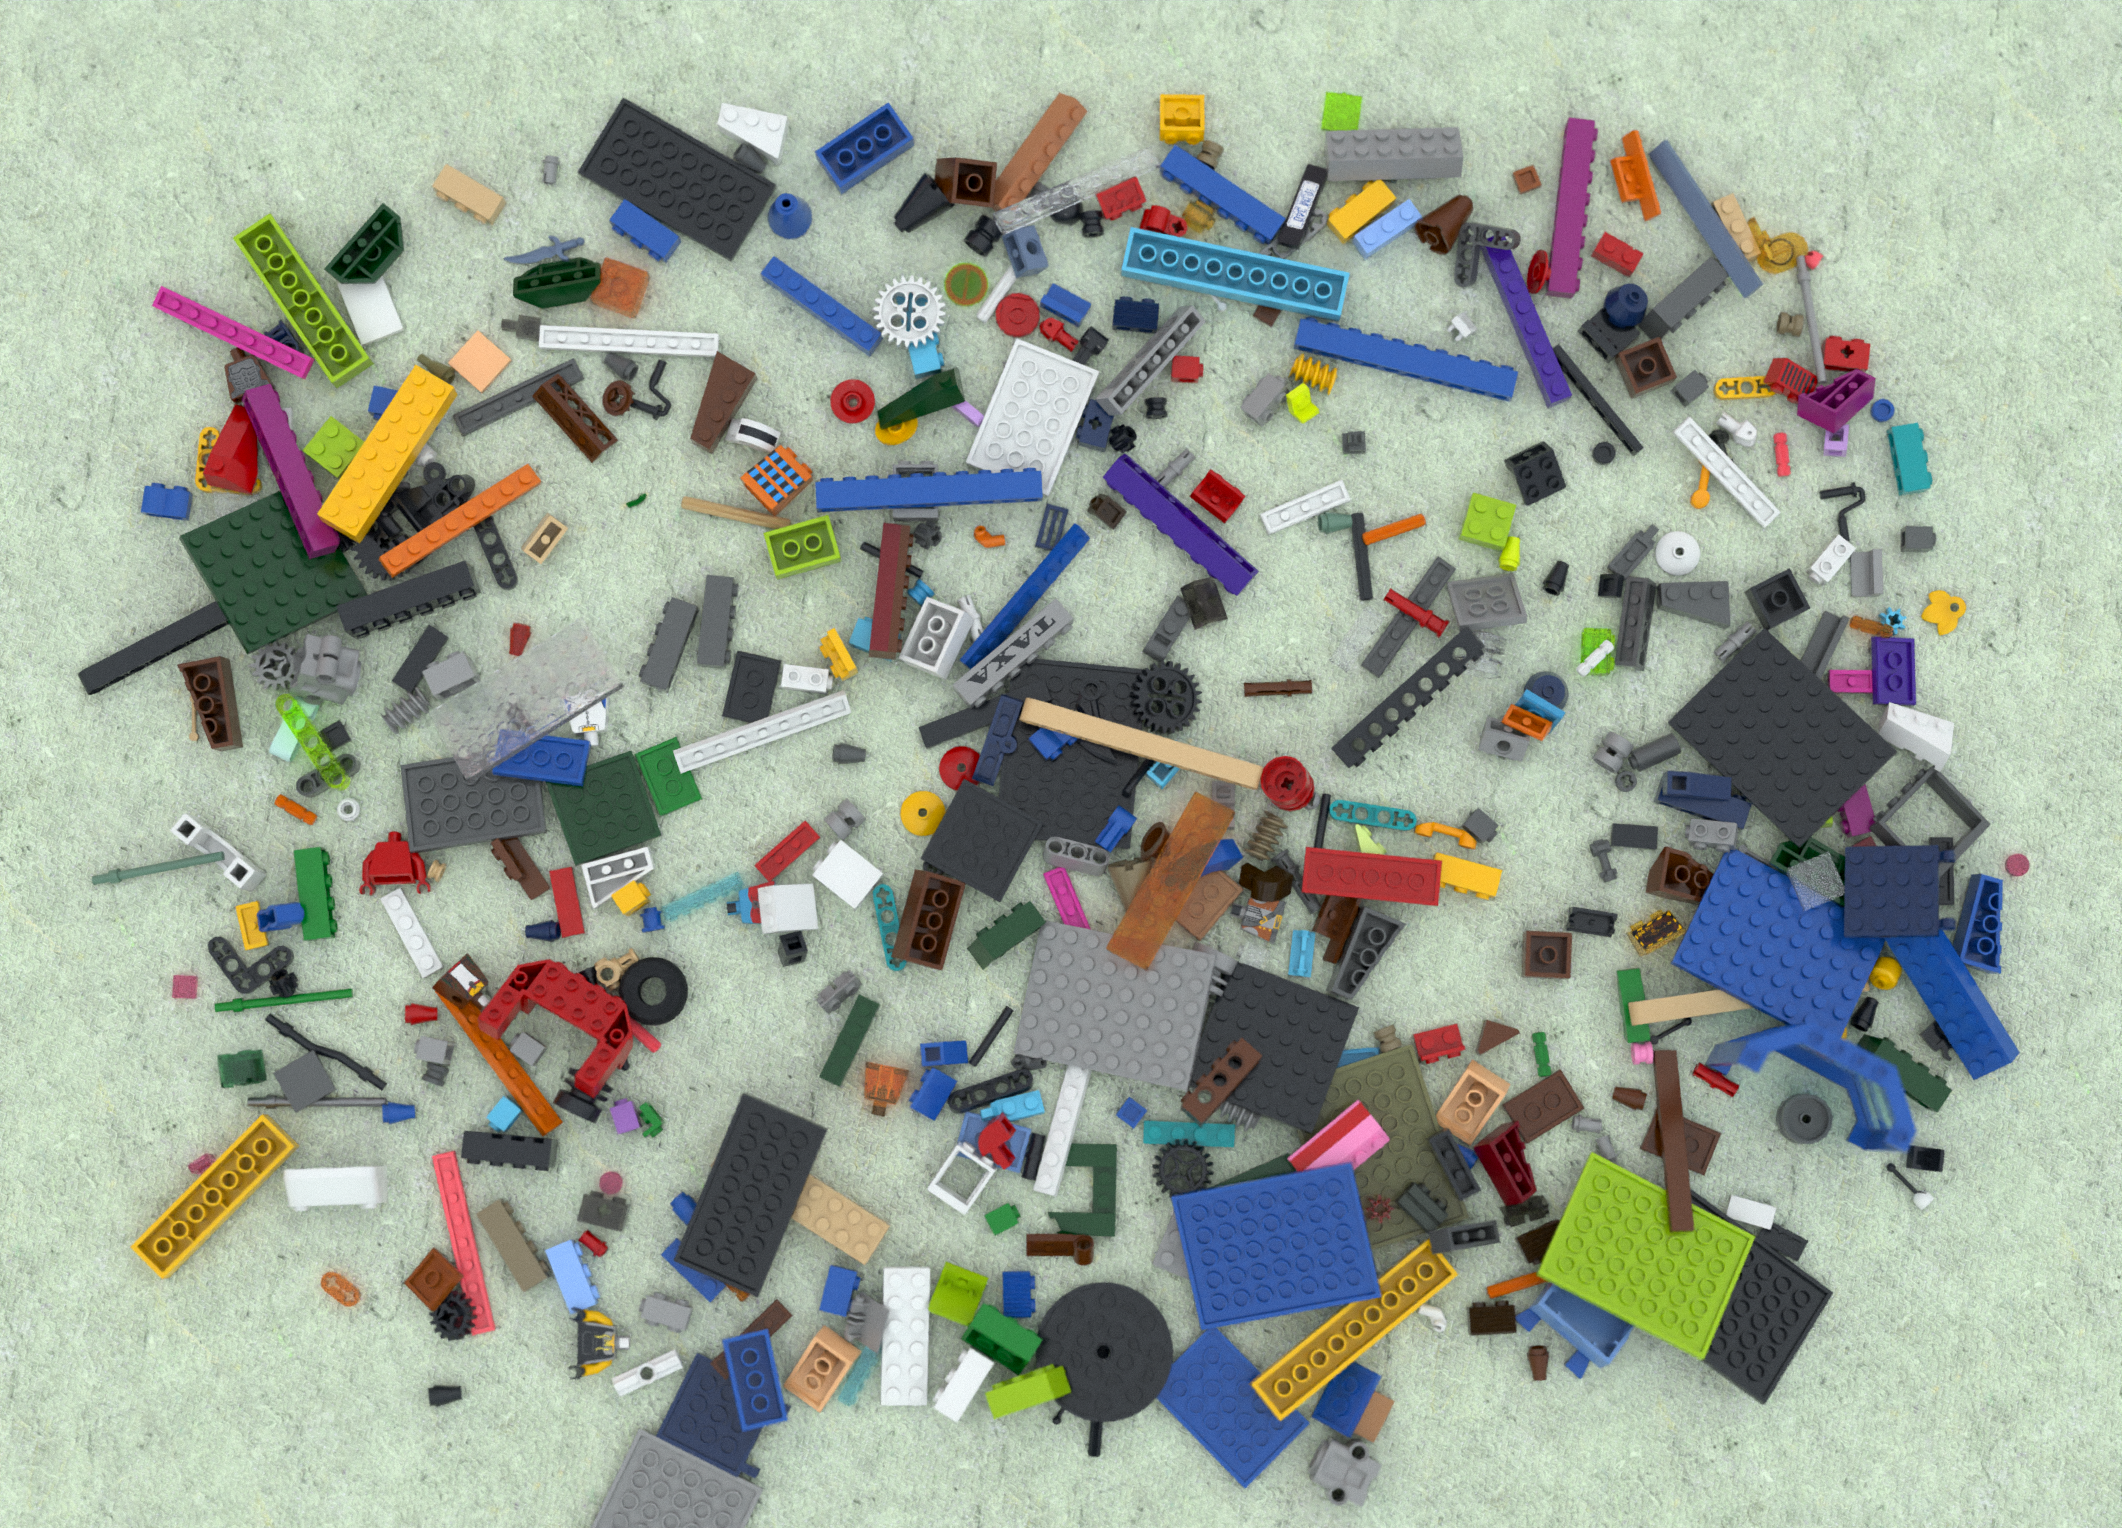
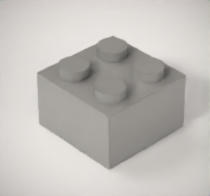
M459 651L449 654L447 660L441 663L435 661L426 666L427 669L422 671L433 696L440 701L482 682L472 659L466 653H460Z

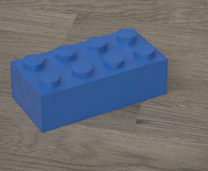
M888 102L816 150L815 155L817 161L842 195L913 147L914 138Z
M768 1329L721 1340L741 1431L788 1421Z

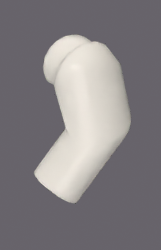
M1423 1303L1419 1307L1418 1313L1429 1316L1433 1329L1436 1332L1444 1331L1447 1326V1320L1443 1311L1438 1307Z

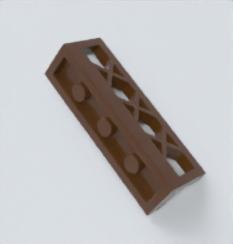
M559 373L543 383L533 394L532 397L592 463L618 441ZM556 382L562 388V393L557 392L551 385ZM568 400L573 401L577 405V409L571 408L568 405ZM583 417L588 418L592 422V426L586 425ZM598 434L604 435L609 442L604 445L598 438Z

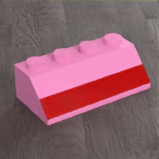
M1357 1100L1287 1159L1297 1171L1352 1161L1353 1169L1355 1170L1390 1139L1362 1103Z

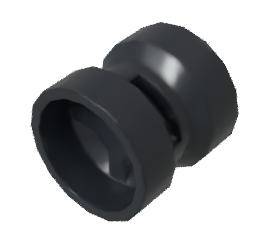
M1090 210L1080 213V220L1084 223L1081 229L1083 237L1094 238L1104 235V227L1100 223L1103 219L1102 211Z

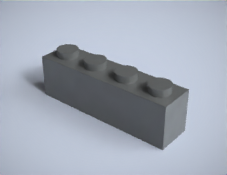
M706 576L697 665L700 667L726 669V663L730 664L731 650H728V643L733 641L734 628H730L731 619H735L736 606H733V598L738 596L739 584L735 583L734 577Z
M674 597L671 598L670 602L667 601L662 612V614H665L663 622L658 623L655 630L657 638L654 644H650L647 651V656H649L646 665H642L639 672L642 684L667 693L669 692L699 612L698 606Z

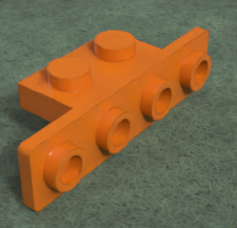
M1633 130L1622 137L1626 156L1615 157L1610 160L1621 202L1639 201L1644 220L1649 221L1661 214L1660 204L1656 196L1638 130Z

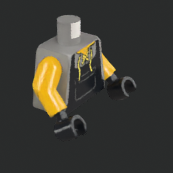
M577 1307L571 1308V1310L578 1312L575 1318L569 1317L570 1320L578 1322L577 1365L568 1367V1369L576 1370V1375L569 1377L571 1380L580 1379L582 1376L598 1374L611 1366L612 1360L617 1358V1350H630V1336H617V1326L613 1325L610 1318L599 1311L582 1310Z

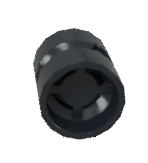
M981 215L975 223L976 229L970 230L963 241L977 254L987 257L994 248L992 243L998 242L1005 231L994 220Z

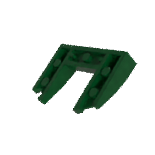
M1072 1143L1065 1166L1093 1167L1092 1212H1049L1050 1219L1055 1217L1061 1229L1057 1234L1115 1237L1117 1144Z

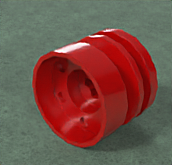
M1276 757L1263 768L1260 779L1261 788L1265 795L1279 809L1289 812L1297 811L1305 807L1313 798L1315 790L1314 780L1303 764L1294 757Z

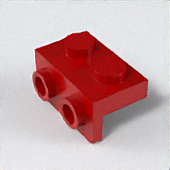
M1210 469L1189 497L1225 524L1239 508L1245 495L1238 488L1223 479L1220 474Z

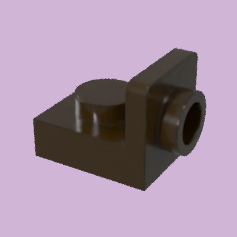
M1104 494L1093 497L1089 503L1090 507L1087 509L1089 514L1095 515L1110 529H1115L1127 512L1108 495Z

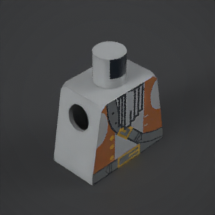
M1250 897L1246 906L1233 903L1230 916L1242 919L1241 930L1269 944H1274L1286 902H1264Z

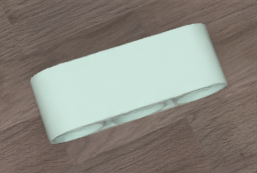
M296 696L270 746L269 753L291 763L297 755L320 705L308 704L303 700V697Z

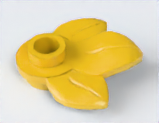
M1933 591L1928 594L1932 604L1924 609L1921 618L1930 623H1938L1939 635H1945L1957 627L1958 618L1963 616L1966 611V604L1962 598L1957 596L1951 597L1945 591ZM1953 603L1959 605V610L1956 612L1950 610V605Z

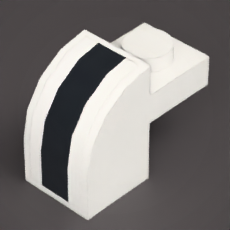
M732 418L725 440L731 443L747 445L757 451L771 453L776 449L781 433L756 421L745 418L741 420Z

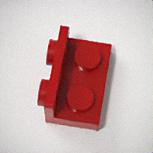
M1137 176L1095 194L1102 210L1103 218H1109L1110 221L1122 217V212L1128 209L1130 212L1142 208V203L1147 201Z
M1458 1024L1413 1034L1419 1061L1425 1060L1426 1064L1438 1062V1057L1447 1055L1448 1059L1461 1056L1460 1051L1466 1050L1465 1045L1462 1043Z

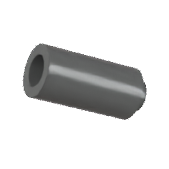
M1670 733L1631 751V756L1628 757V760L1633 769L1641 772L1681 754V748L1673 733Z

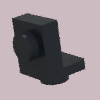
M1910 1145L1907 1153L1906 1168L1942 1172L1945 1151L1943 1149Z

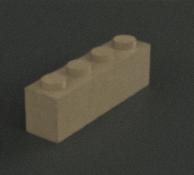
M499 1199L476 1213L520 1288L523 1292H526L549 1278L548 1272L550 1268L544 1259L540 1261L536 1254L538 1248L532 1240L528 1241L524 1234L526 1229L520 1220H515L512 1215L514 1209L509 1201L504 1202L503 1199Z

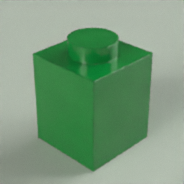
M1009 1202L984 1215L994 1236L1019 1223L1017 1218L1021 1217L1015 1204L1010 1206Z

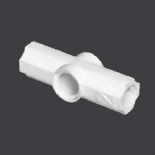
M676 1349L612 1378L613 1385L621 1397L683 1368L682 1360ZM644 1367L652 1368L654 1372L652 1379L643 1377L642 1370Z

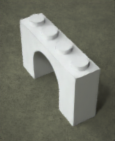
M184 813L170 830L184 843L204 854L223 851L225 860L215 863L225 871L223 875L240 889L253 892L267 875L198 817Z

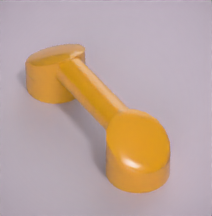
M1703 464L1698 490L1690 497V503L1696 509L1704 508L1710 501V495L1707 491L1710 472Z
M1427 822L1415 827L1414 833L1417 835L1432 838L1433 831L1459 838L1458 845L1461 847L1476 849V840L1465 830L1436 822Z

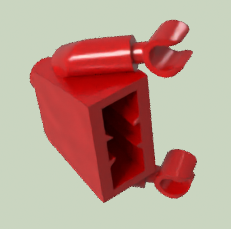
M389 832L388 842L376 843L375 849L363 861L362 881H364V884L359 889L362 895L365 894L366 886L370 888V896H372L376 891L374 885L416 884V880L419 881L416 887L419 894H421V884L427 885L428 893L430 892L431 885L425 880L427 874L424 861L419 853H410L409 842L401 841L402 834L400 832Z

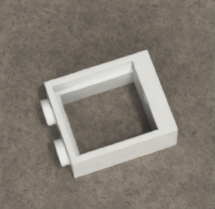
M958 1141L929 1183L927 1190L965 1215L995 1172L997 1166L988 1155L981 1156L975 1152L976 1148L970 1143ZM959 1151L987 1169L967 1200L939 1181Z

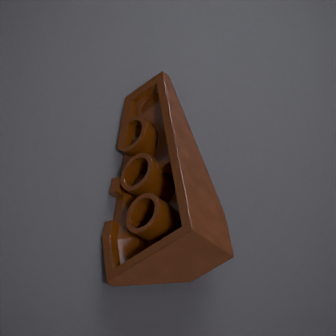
M1664 847L1649 870L1645 893L1699 905L1714 873L1709 871L1708 867L1704 864H1699L1692 859V856L1687 852Z

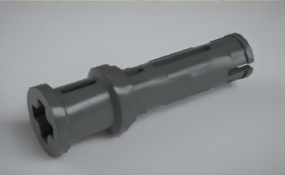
M1285 849L1270 860L1275 862L1281 869L1294 875L1292 887L1309 910V913L1312 914L1320 909L1322 905L1314 894L1306 893L1305 895V893H1301L1303 877L1299 873V865H1295L1288 854L1289 850Z

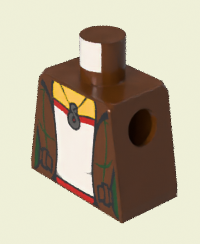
M468 953L432 987L433 990L459 1009H463L471 1001L479 1010H482L490 1002L481 992L489 982Z

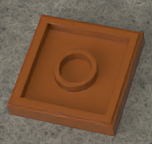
M433 1247L404 1284L434 1312L464 1275L439 1250Z

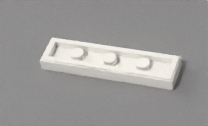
M1340 480L1261 513L1260 518L1269 536L1350 502L1351 499L1343 480Z

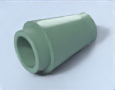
M1324 512L1318 515L1319 531L1325 532V534L1352 527V517L1350 514Z

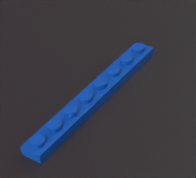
M1073 524L960 658V661L969 670L1003 643L1072 559L1085 546L1090 537L1079 525Z

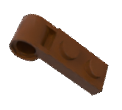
M1026 1234V1256H1073L1076 1264L1086 1266L1094 1260V1240L1088 1235Z

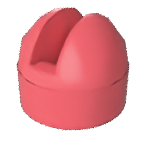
M1815 250L1809 251L1805 256L1807 267L1814 270L1824 256Z

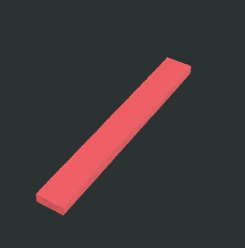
M456 1151L434 1155L432 1160L456 1266L464 1275L460 1280L462 1292L466 1293L465 1299L472 1298L470 1306H476V1309L472 1311L474 1315H477L476 1319H472V1322L476 1325L474 1328H471L472 1336L496 1330Z

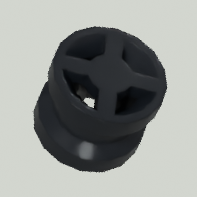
M1152 397L1145 399V405L1147 406L1145 417L1147 419L1167 418L1168 412L1165 410L1167 398Z

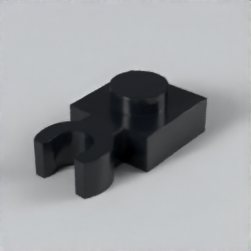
M1935 1020L1919 1036L1934 1052L1941 1049L1942 1057L1946 1061H1951L1952 1058L1948 1055V1050H1954V1048Z

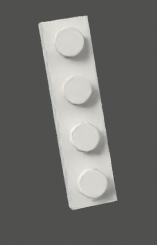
M402 888L380 898L422 978H426L444 968Z

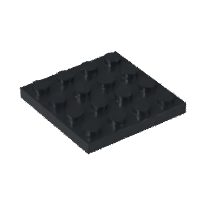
M963 779L920 859L1001 902L1044 822Z

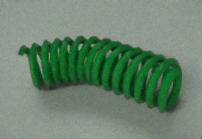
M641 493L639 498L628 503L626 502V506L631 508L634 505L641 504L647 495Z

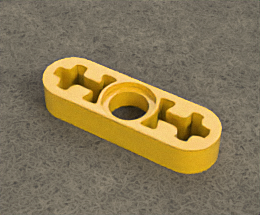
M1766 376L1723 378L1713 388L1714 395L1720 400L1769 398L1776 394L1771 390L1768 392L1767 388H1760L1758 390L1759 393H1756L1758 386L1765 385L1763 381ZM1743 382H1748L1752 385L1751 393L1745 394L1741 391L1740 386ZM1734 383H1736L1735 390H1729L1726 395L1723 391H1719L1723 384H1725L1726 388H1733L1735 386Z

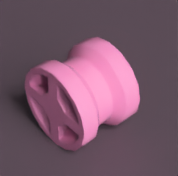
M1651 1041L1644 1044L1631 1043L1633 1065H1639L1641 1062L1646 1064L1653 1063Z

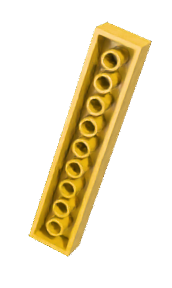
M1424 1239L1378 1277L1382 1294L1380 1298L1345 1304L1253 1379L1249 1385L1276 1419L1281 1421L1458 1276L1457 1272L1442 1253L1432 1254L1430 1239Z

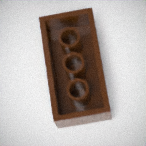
M915 869L891 957L942 971L966 883L932 872Z

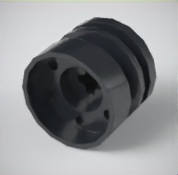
M570 1067L568 1073L575 1077L579 1070ZM565 1078L564 1082L572 1088L570 1091L559 1089L553 1103L574 1115L596 1123L602 1109L595 1104V1101L597 1099L607 1102L608 1098L600 1094V1091L593 1098L576 1088L575 1081ZM605 1083L601 1090L611 1093L613 1088Z

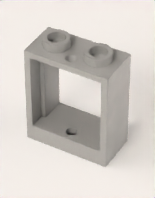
M898 461V464H893V474L923 473L932 474L933 476V473L938 472V464H934L933 461H920V464H911V461ZM938 506L932 507V509H893V520L938 521Z

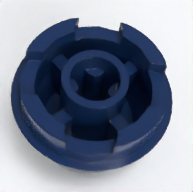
M1624 284L1611 289L1607 293L1603 309L1606 308L1610 316L1608 320L1615 326L1620 328L1635 326L1641 323L1645 317L1648 297L1645 291L1638 285Z
M1549 671L1538 672L1531 676L1525 684L1524 692L1527 689L1561 710L1565 707L1569 695L1568 687L1558 674Z

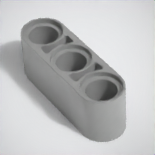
M1060 837L1049 838L1043 851V859L1050 865L1094 876L1104 874L1110 860L1109 853L1103 848ZM1050 849H1055L1058 853H1054ZM1072 855H1078L1080 858H1075ZM1094 860H1099L1102 864H1098Z

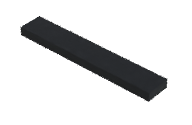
M1559 344L1555 346L1553 351L1562 371L1631 455L1635 456L1644 448L1563 348Z
M1045 679L1005 693L1007 696L1023 701L1019 713L1022 712L1025 698H1032L1046 703L1053 701ZM1001 695L985 701L978 708L976 706L972 709L967 708L918 727L926 749L991 725Z

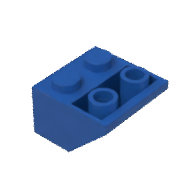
M933 1067L931 1071L926 1069L920 1080L923 1082L919 1091L917 1089L914 1090L909 1102L912 1103L910 1108L935 1121L958 1081Z

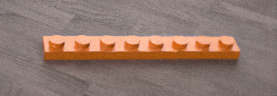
M526 464L379 557V561L393 578L540 485L541 480L529 464Z
M437 993L540 1134L545 1136L563 1123L501 1038L496 1040L479 1029L478 1017L481 1011L471 1001L463 1009H459Z

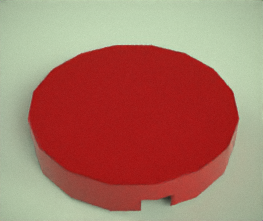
M1023 293L1008 295L999 302L996 309V322L1000 330L1013 338H1022L1030 335L1037 328L1040 320L1038 305L1030 296Z

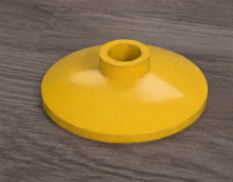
M915 418L881 430L878 420L875 426V435L883 444H901L911 438L916 432L918 419Z
M918 791L908 796L903 802L900 812L901 820L905 828L912 834L928 836L934 834L945 814V807L937 795L928 791ZM920 809L927 810L925 817L919 816L918 812Z

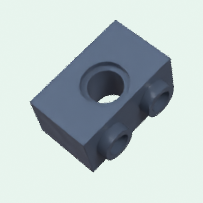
M1035 225L1013 228L1002 236L1016 278L1037 275L1049 267Z

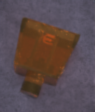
M866 1062L864 1099L874 1101L871 1114L884 1117L887 1103L897 1105L909 1075V1070Z

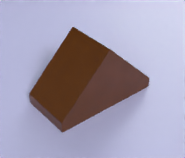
M1484 1020L1475 1052L1477 1055H1481L1520 1034V1032L1516 1028Z

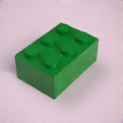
M985 1303L982 1304L961 1337V1340L1018 1376L1029 1363L1042 1341L1036 1332L1023 1328L1014 1318L1004 1316L999 1313L995 1306Z

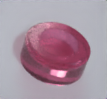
M2013 854L2006 859L2005 869L2011 876H2022L2029 870V861L2022 854Z
M610 1171L601 1176L599 1185L604 1193L616 1194L622 1189L623 1179L617 1172Z

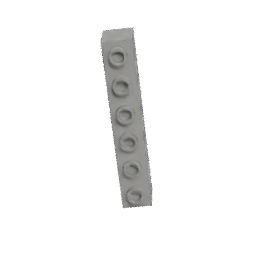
M1180 306L1097 396L1095 400L1109 416L1122 415L1206 322L1194 306Z

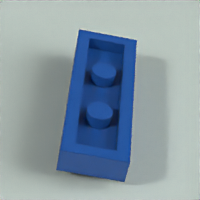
M676 1238L661 1256L711 1302L727 1285L675 1262L674 1258L681 1244V1241Z

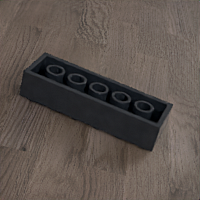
M465 560L336 607L345 632L352 637L361 639L369 636L370 632L376 629L378 631L391 628L393 623L400 622V624L413 620V616L432 614L434 612L433 609L442 606L443 609L455 605V601L461 599L464 601L472 600L477 597L476 594L481 593L473 567Z

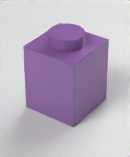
M627 1098L614 1102L615 1107L610 1108V1112L618 1134L642 1127L634 1101L628 1102Z

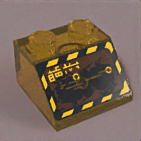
M1659 909L1649 915L1651 918L1649 921L1643 923L1640 920L1629 926L1631 931L1626 934L1639 957L1648 955L1687 933L1669 910L1662 912Z

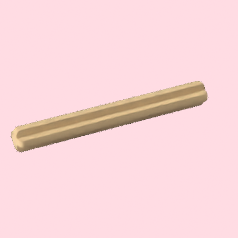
M684 496L681 502V507L686 510L772 529L791 525L790 519Z

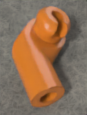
M977 526L974 529L975 540L983 547L1005 546L1004 534L992 536L986 531L984 526Z

